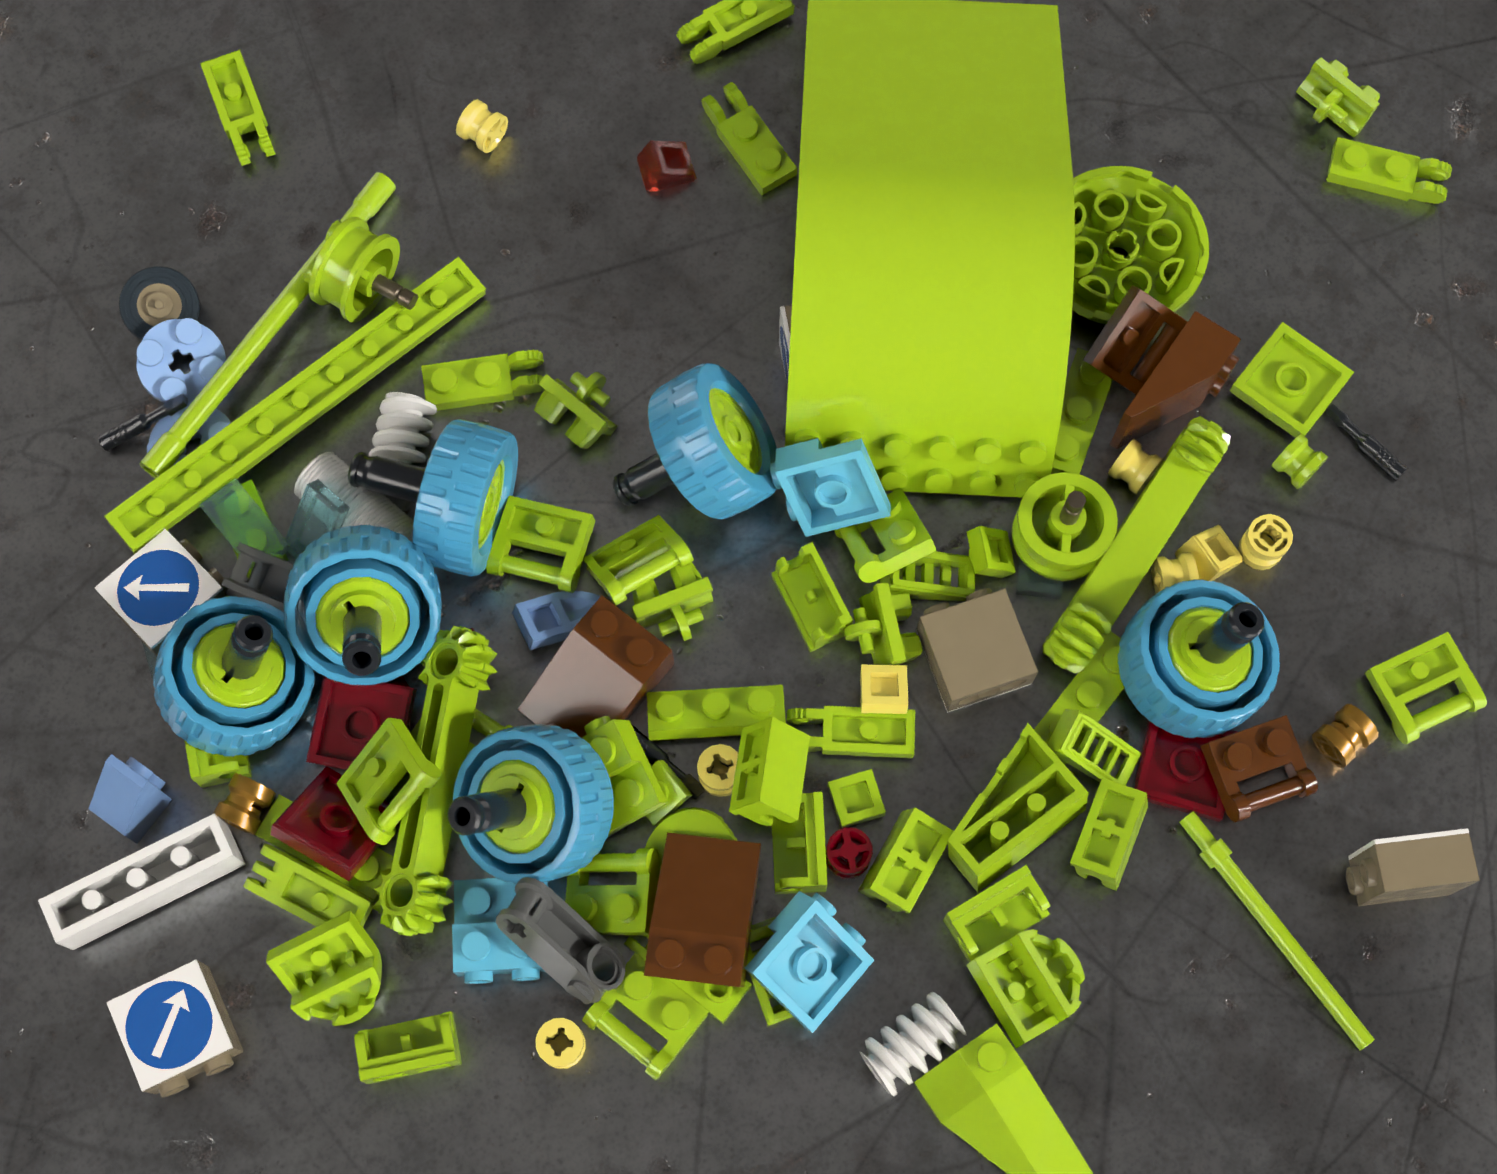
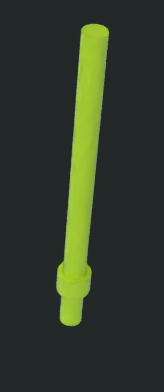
M1194 811L1182 819L1179 823L1201 849L1202 852L1199 856L1210 870L1213 867L1216 868L1359 1051L1375 1040L1231 859L1229 855L1233 852L1221 838L1216 840Z

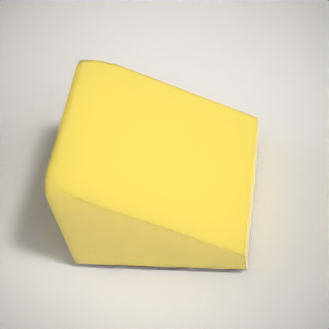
M1220 525L1192 536L1175 552L1176 558L1180 553L1191 552L1196 561L1199 579L1206 581L1217 579L1244 561L1242 555Z

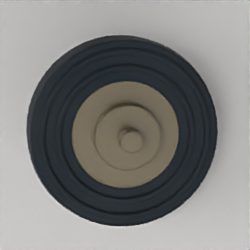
M154 266L136 272L127 280L120 293L119 311L127 329L138 339L143 340L145 334L151 328L163 321L192 318L197 321L200 303L195 287L186 276L172 268Z

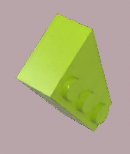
M1029 723L1021 732L1019 740L1008 756L1003 758L997 767L996 773L982 794L978 795L948 839L949 859L977 893L1082 814L1087 807L1088 791Z

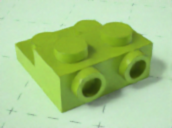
M603 716L591 721L584 727L587 735L582 738L592 746L602 759L613 788L614 812L608 837L668 803L629 720H611L609 716Z

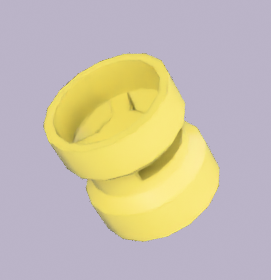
M1272 514L1261 515L1253 520L1239 541L1238 550L1244 559V563L1258 570H1266L1275 566L1292 544L1293 533L1291 527L1286 520Z

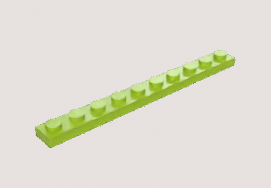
M458 256L412 290V292L418 294V300L411 310L397 302L391 305L104 516L106 521L134 554L137 553L164 529L168 531L483 297L486 293V288Z

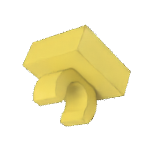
M861 664V713L907 714V665Z

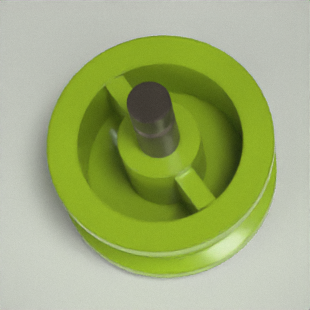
M351 217L344 222L336 220L332 223L317 258L308 265L304 274V281L309 283V296L311 300L322 306L328 304L336 306L340 309L341 316L352 323L364 319L371 313L382 296L394 302L397 301L398 304L409 310L415 306L418 300V294L407 288L404 289L403 286L392 281L400 256L398 239L390 234L378 236L369 231L367 222L359 217Z
M1068 472L1047 475L1033 483L1023 495L1012 525L1014 548L1028 568L1045 578L1068 581L1084 577L1090 573L1098 559L1111 546L1117 531V511L1109 494L1092 479Z

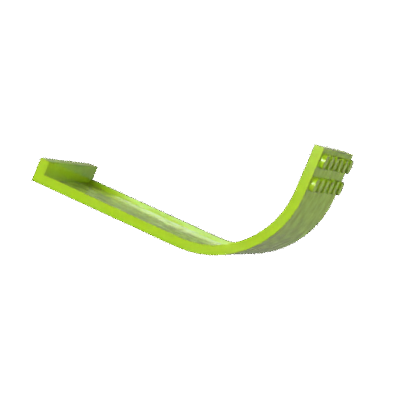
M808 0L785 446L819 438L823 448L862 438L885 491H895L902 488L904 492L1023 498V495L1033 483L1050 475L1052 472L1065 393L1072 321L1075 202L1058 5L959 0Z

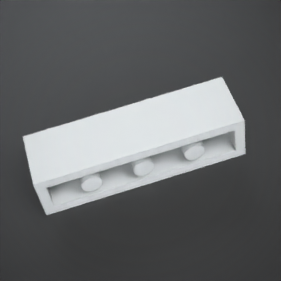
M214 813L39 899L38 902L55 942L75 950L246 864L228 824Z

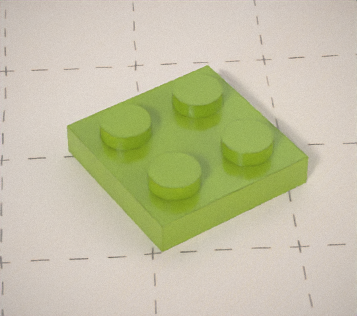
M1282 322L1237 378L1229 391L1296 438L1300 434L1307 435L1351 378L1354 371Z

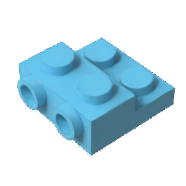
M819 438L776 449L775 462L770 464L771 477L775 487L783 489L786 495L788 514L792 521L798 520L805 537L891 516V504L862 438L823 448Z
M497 878L454 880L455 924H452L453 973L458 977L464 976V983H491L495 974H512L513 981H533L541 979L540 972H546L510 940L496 924L498 913L502 909H507L516 895L514 891L516 884L504 882ZM549 881L544 882L549 887Z
M799 891L768 926L774 935L748 963L745 969L804 1028L813 1033L873 963L874 959L862 948L866 942L864 937L849 924L844 923L841 926L833 918L837 910L830 902L818 893L810 897Z

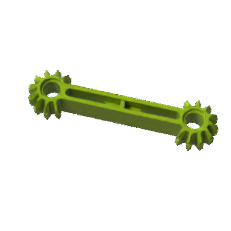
M1199 416L1190 420L1175 439L1156 472L1116 531L1111 546L1098 559L1066 610L1061 614L1043 643V653L1051 659V662L1075 674L1082 671L1085 665H1088L1100 646L1105 642L1104 640L1110 633L1111 627L1200 489L1228 450L1230 435L1224 432L1221 426L1212 420L1208 421Z
M453 626L451 630H439L432 649L428 651L427 656L421 661L425 669L418 677L428 686L416 743L426 759L439 768L441 778L433 788H426L401 819L392 868L380 870L383 882L380 886L372 888L379 895V900L372 908L382 914L380 924L405 936L418 935V933H433L434 922L446 921L443 913L444 905L453 903L446 896V891L452 886L453 882L448 880L447 877H443L452 832L448 821V810L453 802L454 785L459 769L466 759L479 690H490L487 683L488 676L497 673L496 669L490 665L497 653L491 647H488L489 640L483 634L463 626Z

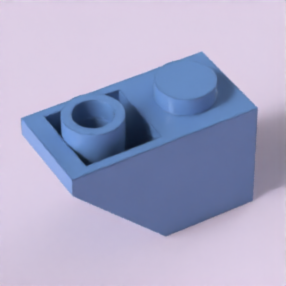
M111 754L105 761L89 810L138 844L173 799L161 791L166 782L136 759L130 756L126 763H123Z

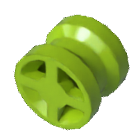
M1300 434L1283 450L1271 466L1277 472H1285L1290 476L1291 484L1299 489L1323 465L1328 456L1322 451H1314L1308 446V439Z

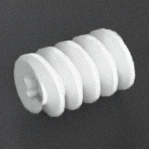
M402 392L387 393L385 395L386 399L380 404L382 415L376 421L378 432L372 438L375 448L371 449L368 456H380L411 465L412 463H424L426 461L425 454L415 450V448L427 447L430 443L429 438L419 434V431H431L434 424L432 421L424 418L423 415H434L437 412L436 405L413 394Z
M930 992L926 997L929 1010L915 1003L911 1007L914 1022L904 1015L897 1016L896 1024L899 1033L888 1026H884L880 1031L883 1045L874 1038L869 1037L865 1040L868 1056L860 1052L875 1078L893 1097L898 1094L893 1079L898 1077L908 1085L912 1084L913 1080L909 1070L912 1065L924 1074L927 1073L928 1067L925 1061L927 1054L941 1062L944 1058L940 1045L945 1043L956 1051L959 1049L955 1034L961 1032L967 1036L966 1031L945 1001L934 992Z

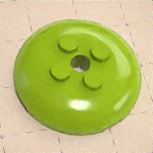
M1130 166L1096 168L1073 178L1075 260L1072 311L1091 321L1106 325L1132 285L1140 288L1173 312L1180 309L1193 296L1207 268L1209 237L1198 208L1190 197L1177 185L1173 188L1165 182L1152 177L1153 172ZM1111 248H1123L1128 252V256L1124 258V255L1115 253Z

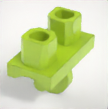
M1321 57L1313 64L1308 76L1296 92L1317 108L1312 116L1315 121L1321 123L1328 117L1354 138L1361 132L1379 106L1380 93L1369 85L1358 87L1347 78L1349 76L1347 67L1337 59L1328 63Z
M578 371L571 376L570 382L579 388L576 393L560 379H553L550 375L546 374L538 384L545 391L534 408L536 413L551 424L557 425L565 412L570 409L578 417L565 435L583 449H588L598 440L601 434L612 435L618 425L590 404L595 401L604 408L610 402L611 397L602 391L606 383L605 376L600 372H594L586 378Z
M692 562L684 567L677 565L669 570L676 588L672 591L660 595L654 579L632 591L634 601L632 611L634 620L644 628L657 624L662 636L678 630L683 642L692 639L689 626L704 620L702 612L698 607L713 602L711 593L713 588L709 578L705 577L702 579Z
M888 583L875 584L872 592L859 598L861 608L853 610L855 624L849 625L843 630L845 639L847 641H859L862 654L871 653L874 665H900L913 661L923 651L920 637L916 632L900 634L897 622L906 620L912 615L910 595L908 592L890 591Z

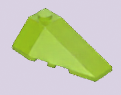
M997 1023L913 1082L943 1126L976 1149L979 1154L994 1163L1006 1174H1093L1027 1066Z

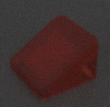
M650 140L637 156V162L647 192L694 182L697 179L686 142Z

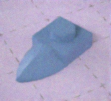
M565 591L555 592L515 604L512 614L529 650H534L565 640L576 624L601 596L584 591H575L574 593Z

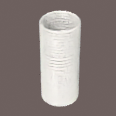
M325 452L318 455L298 476L294 487L296 497H299L336 530L341 527L358 525L384 527L406 536L413 543L414 520L409 518L402 509H399L383 494L368 491L363 486H351L348 481L350 466L344 463L334 452Z

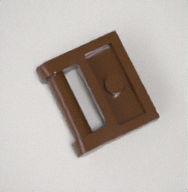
M1132 285L1083 360L1137 395L1188 321L1140 288ZM1164 323L1165 326L1161 330L1160 334L1158 335V337L1156 338V340L1154 341V343L1152 344V346L1150 347V349L1148 350V352L1146 353V355L1144 356V358L1142 359L1134 373L1130 375L1131 371L1139 361L1140 357L1142 356V354L1144 353V351L1146 350V348L1148 347V345L1150 344V342L1152 341V339Z
M1287 715L1200 745L1224 809L1233 822L1249 818L1252 811L1296 795L1304 798L1315 794L1318 790L1317 779L1314 773L1306 766ZM1284 765L1288 779L1247 794L1240 792L1237 782Z

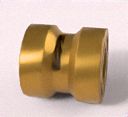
M1352 704L1343 706L1335 713V721L1331 724H1323L1312 734V740L1320 753L1328 761L1340 768L1346 767L1356 758V751L1360 747L1367 748L1379 737L1377 728L1371 719Z
M234 773L228 785L230 790L229 796H227L226 800L218 803L213 814L215 813L227 824L248 834L255 835L261 824L259 818L261 810L271 805L276 793L248 777Z

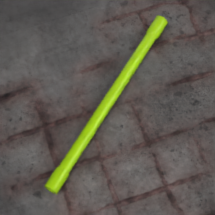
M376 172L355 197L352 206L340 221L344 222L348 218L359 217L367 222L371 217L375 216L396 190L394 182L383 173ZM325 239L169 431L162 434L140 461L139 465L145 472L157 478L174 465L185 451L188 442L309 294V283L304 281V274L308 265L317 258L325 243Z

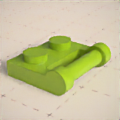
M902 488L886 494L891 504V516L833 530L837 537L845 541L855 560V571L860 580L865 583L875 582L937 551L931 536ZM871 527L885 550L878 555L871 553L861 535V532Z
M509 495L487 560V573L497 576H503L504 573L555 584L558 585V589L561 591L574 593L579 582L580 568L596 521L593 514ZM511 545L565 557L562 568L509 556Z
M657 515L585 556L583 561L589 573L604 589L612 603L617 606L627 600L626 595L677 565H680V567L688 565L694 561V558L683 539L660 515Z
M1449 632L1384 661L1365 672L1367 679L1392 721V727L1397 738L1403 744L1419 739L1421 732L1467 710L1475 712L1487 705L1486 696ZM1451 682H1455L1459 689V694L1411 716L1405 704Z
M388 717L336 784L368 837L377 844L387 845L396 834L395 826L426 788L431 789L441 778V772L434 763L426 759L402 719ZM408 771L411 776L410 779L381 814L378 810L379 806Z
M639 848L636 850V853L595 855L588 865L567 876L565 902L600 935H649L659 878L660 862L657 850L655 848ZM589 872H636L637 883L636 885H588Z
M634 953L625 965L623 982L617 988L606 991L601 1000L594 1003L586 1012L582 1022L592 1030L596 1027L646 1066L645 1073L657 1081L709 1015V1011L668 978L644 976L645 960ZM617 1001L668 1041L659 1052L609 1012Z

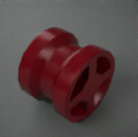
M842 828L836 831L830 837L826 846V864L828 869L835 876L842 879H855L868 869L873 855V846L869 837L863 831L856 828Z

